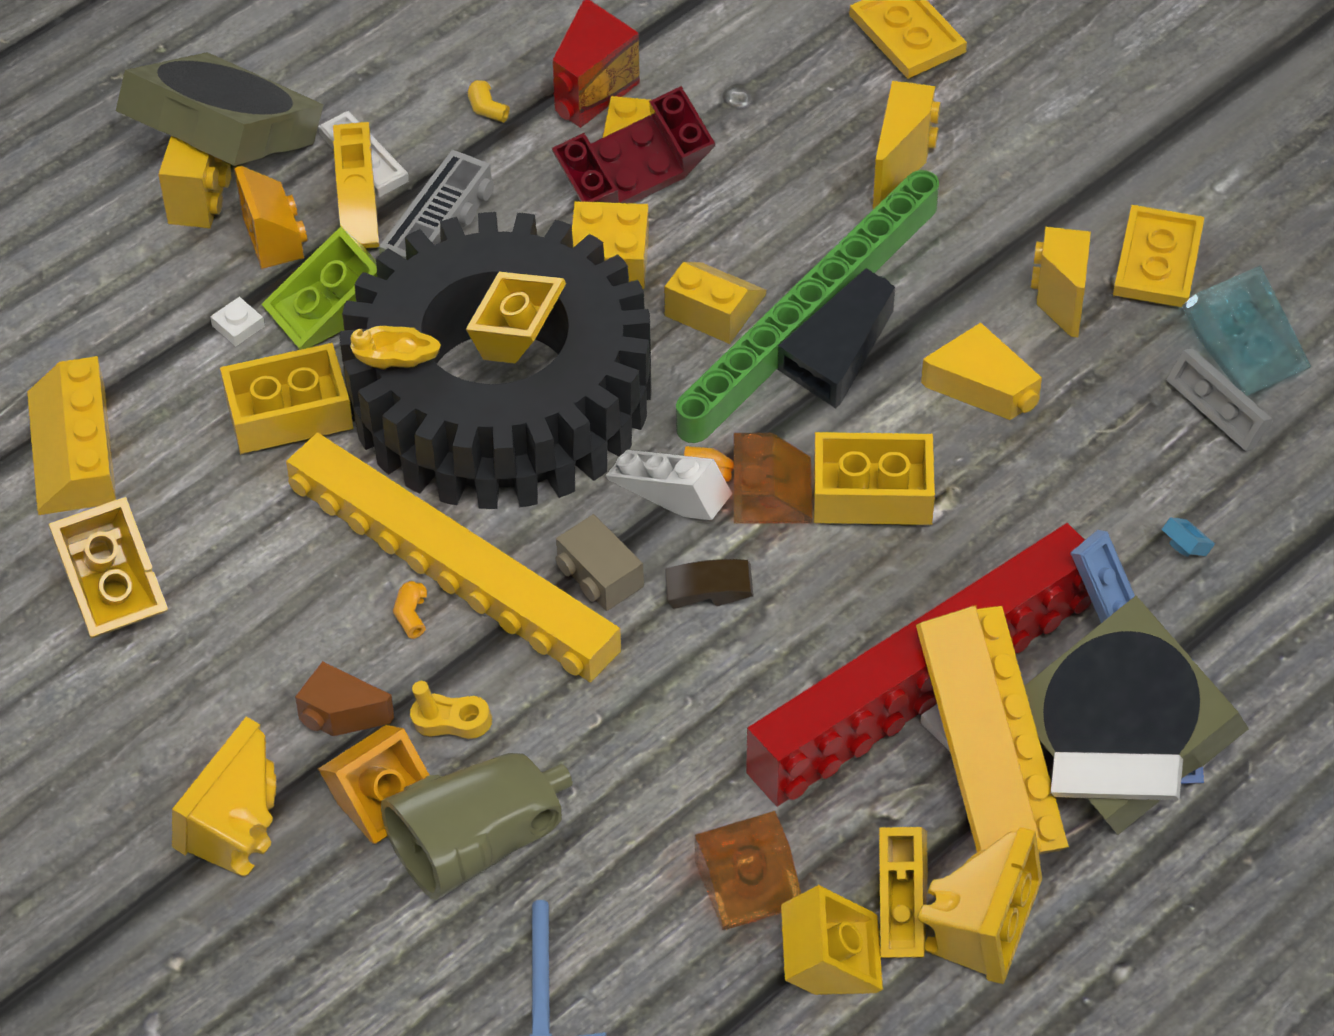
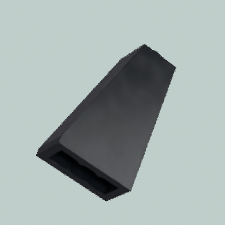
M865 268L778 345V371L836 409L845 398L894 311L895 286L885 277L878 276Z

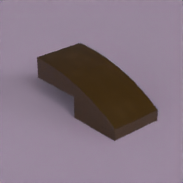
M705 560L665 568L667 601L673 609L711 599L715 606L718 607L754 596L751 564L748 560Z

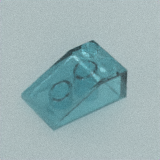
M1261 265L1196 293L1182 305L1199 341L1231 382L1246 396L1311 367Z

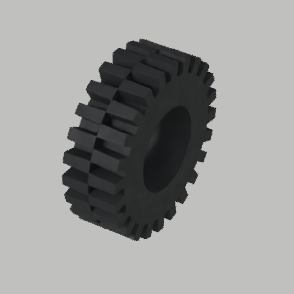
M496 212L478 213L479 233L468 235L464 234L457 217L440 221V243L434 245L422 230L419 229L405 236L406 259L389 248L384 250L376 257L377 277L363 272L354 284L356 302L346 300L342 313L344 331H340L339 338L352 422L356 421L358 439L365 450L372 447L375 448L377 465L388 475L402 466L405 486L412 491L420 494L436 476L439 500L447 504L457 506L466 485L476 487L479 509H497L499 488L515 487L519 507L537 505V482L546 479L558 498L575 492V466L595 481L607 472V451L617 456L622 455L632 446V428L642 430L645 424L647 400H651L652 384L649 309H645L642 286L638 280L629 282L628 265L618 254L607 260L604 259L603 242L597 237L588 234L574 247L572 225L555 219L546 235L540 237L537 236L534 214L517 213L512 232H498ZM498 272L564 278L566 285L535 340L547 345L558 354L544 369L518 381L484 384L458 378L437 365L446 353L459 344L471 339L466 328ZM376 326L410 327L437 339L441 347L436 358L419 363L415 367L391 366L386 369H378L364 364L355 357L350 347V337L357 329H362L364 332Z

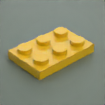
M861 0L850 5L849 16L907 79L966 53L967 42L927 0Z
M1131 205L1113 295L1187 308L1205 217Z

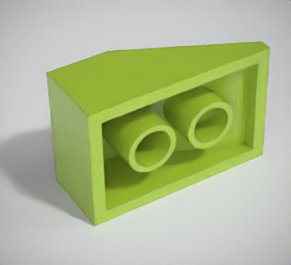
M340 226L261 305L300 350L310 348L344 330L342 313L346 300L356 302L354 284L363 272L377 277L376 260L361 243Z

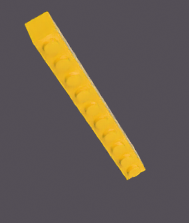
M317 432L286 460L288 482L294 492L300 496L309 497L318 503L327 514L338 516L347 522L357 534L367 535L376 541L386 553L396 554L405 560L415 572L431 577L437 581L445 592L449 594L455 593L467 601L477 613H485L496 620L506 632L510 634L516 633L528 641L538 653L542 655L548 654L560 662L563 668L570 674L579 675L591 683L621 652L620 627Z

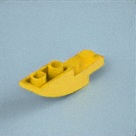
M369 122L333 125L340 226L365 248L379 247Z

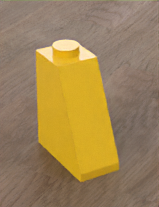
M981 322L923 358L921 383L926 388L1000 417L1011 420L1022 412L1027 413L1031 411L1039 402L1042 377Z

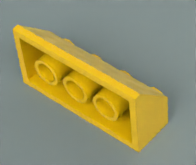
M98 356L60 361L27 391L38 515L97 507L116 500L105 386Z

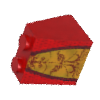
M584 0L581 3L552 60L555 111L563 119L569 120L581 128L609 107L611 96L622 97L640 83L639 32L591 0Z

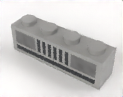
M451 150L380 244V254L389 248L406 259L405 236L421 229L429 240L436 245L441 242L440 221L457 217L462 229L465 225L471 224L476 210L483 201H487L490 198L494 189L490 163Z

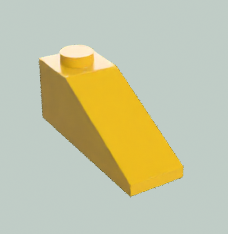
M879 827L881 958L925 957L926 923L919 920L918 914L922 905H927V831L923 827Z

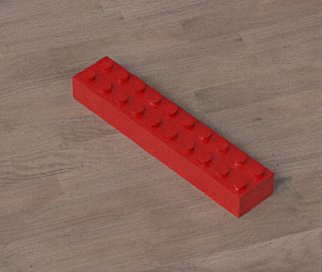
M1068 523L1062 525L747 727L746 774L778 807L789 799L795 800L805 793L808 786L821 778L831 777L839 770L842 764L854 756H863L871 749L874 743L886 735H895L904 727L906 722L918 714L922 715L935 706L937 702L916 625L921 622L975 605L976 609L1002 606L1015 654H1018L1042 633L1048 634L1054 631L1062 620L1074 612L1076 614L1083 612L1092 601L1071 552L1083 543L1085 539Z

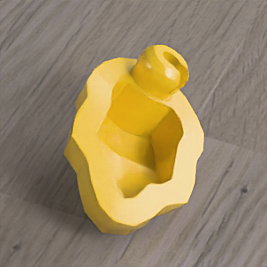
M376 326L364 332L362 329H357L350 337V347L355 357L364 364L378 369H386L391 366L415 367L419 363L436 358L441 347L437 339L410 327Z

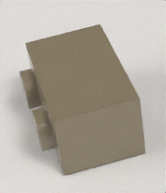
M592 514L556 538L557 556L555 560L559 569L564 575L572 576L580 584L584 595L592 602L596 600L606 611L644 587L643 563L595 514Z

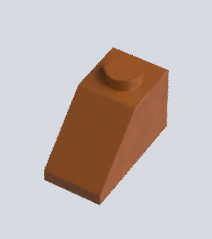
M323 661L295 696L299 720L313 731L321 730L331 736L390 724L395 718L391 694Z

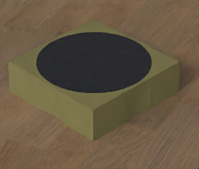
M205 52L125 70L116 111L151 128L172 135L203 152L235 166L264 158L272 153L287 152L313 145L324 104Z
M1137 595L1024 686L1039 740L1053 757L1055 752L1180 755L1183 759L1182 779L1190 772L1203 767L1249 729L1234 706ZM1088 798L1117 835L1161 801Z

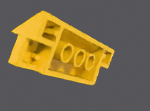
M975 605L917 624L916 628L977 852L985 850L1007 833L1017 832L1019 827L1036 831L1039 855L1061 851L1069 847L1057 802L1051 793L1052 784L1002 606L976 609Z

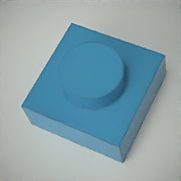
M1170 517L1161 529L1171 538L1169 544L1176 551L1187 557L1190 554L1207 556L1215 545L1213 541L1186 519Z

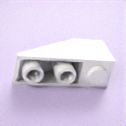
M626 450L619 456L615 465L606 474L609 481L682 517L712 520L732 495L715 460L709 458Z

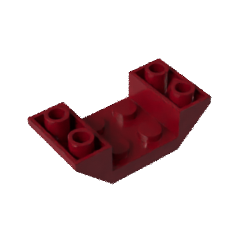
M682 86L650 100L649 116L590 143L585 133H582L552 148L554 156L581 202L635 203L684 179L715 147L712 136Z

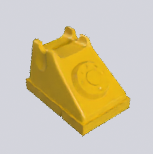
M126 497L49 523L50 532L90 639L168 611Z
M246 716L172 808V848L185 856L189 852L242 877L249 875L255 865L249 862V855L252 853L265 854L271 846V840L266 829L273 821V817L268 810L274 807L276 774H274V762L266 758V736L260 730L259 723Z
M1019 827L1017 832H1009L985 850L975 853L963 866L950 875L934 879L931 882L927 892L935 896L936 901L931 905H922L918 914L919 920L931 926L935 931V937L928 936L926 939V952L986 975L987 981L1004 984L1042 882L1035 830Z

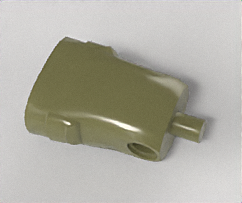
M507 753L449 775H430L425 779L406 786L402 792L382 800V819L392 847L409 875L427 896L433 900H438L498 863L515 850L544 837L554 830L562 821L561 805L556 793L571 787L572 778L568 769L563 764L541 772L523 753Z

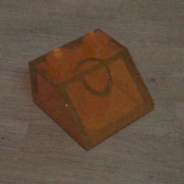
M733 433L734 524L812 523L811 457L774 433Z
M775 811L695 834V863L723 931L780 914L781 904L801 894L790 845Z

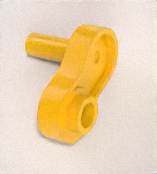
M418 681L412 687L416 701L410 709V717L416 731L421 735L431 737L450 734L473 739L484 735L490 729L492 714L487 702L481 697L465 696L451 698L435 693L432 694L425 681Z

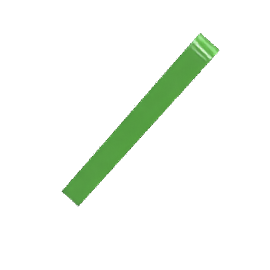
M918 170L909 174L679 397L676 402V432L683 441L698 443L708 438L778 369L779 344L865 268L875 273L937 211L939 179L934 173L927 170Z

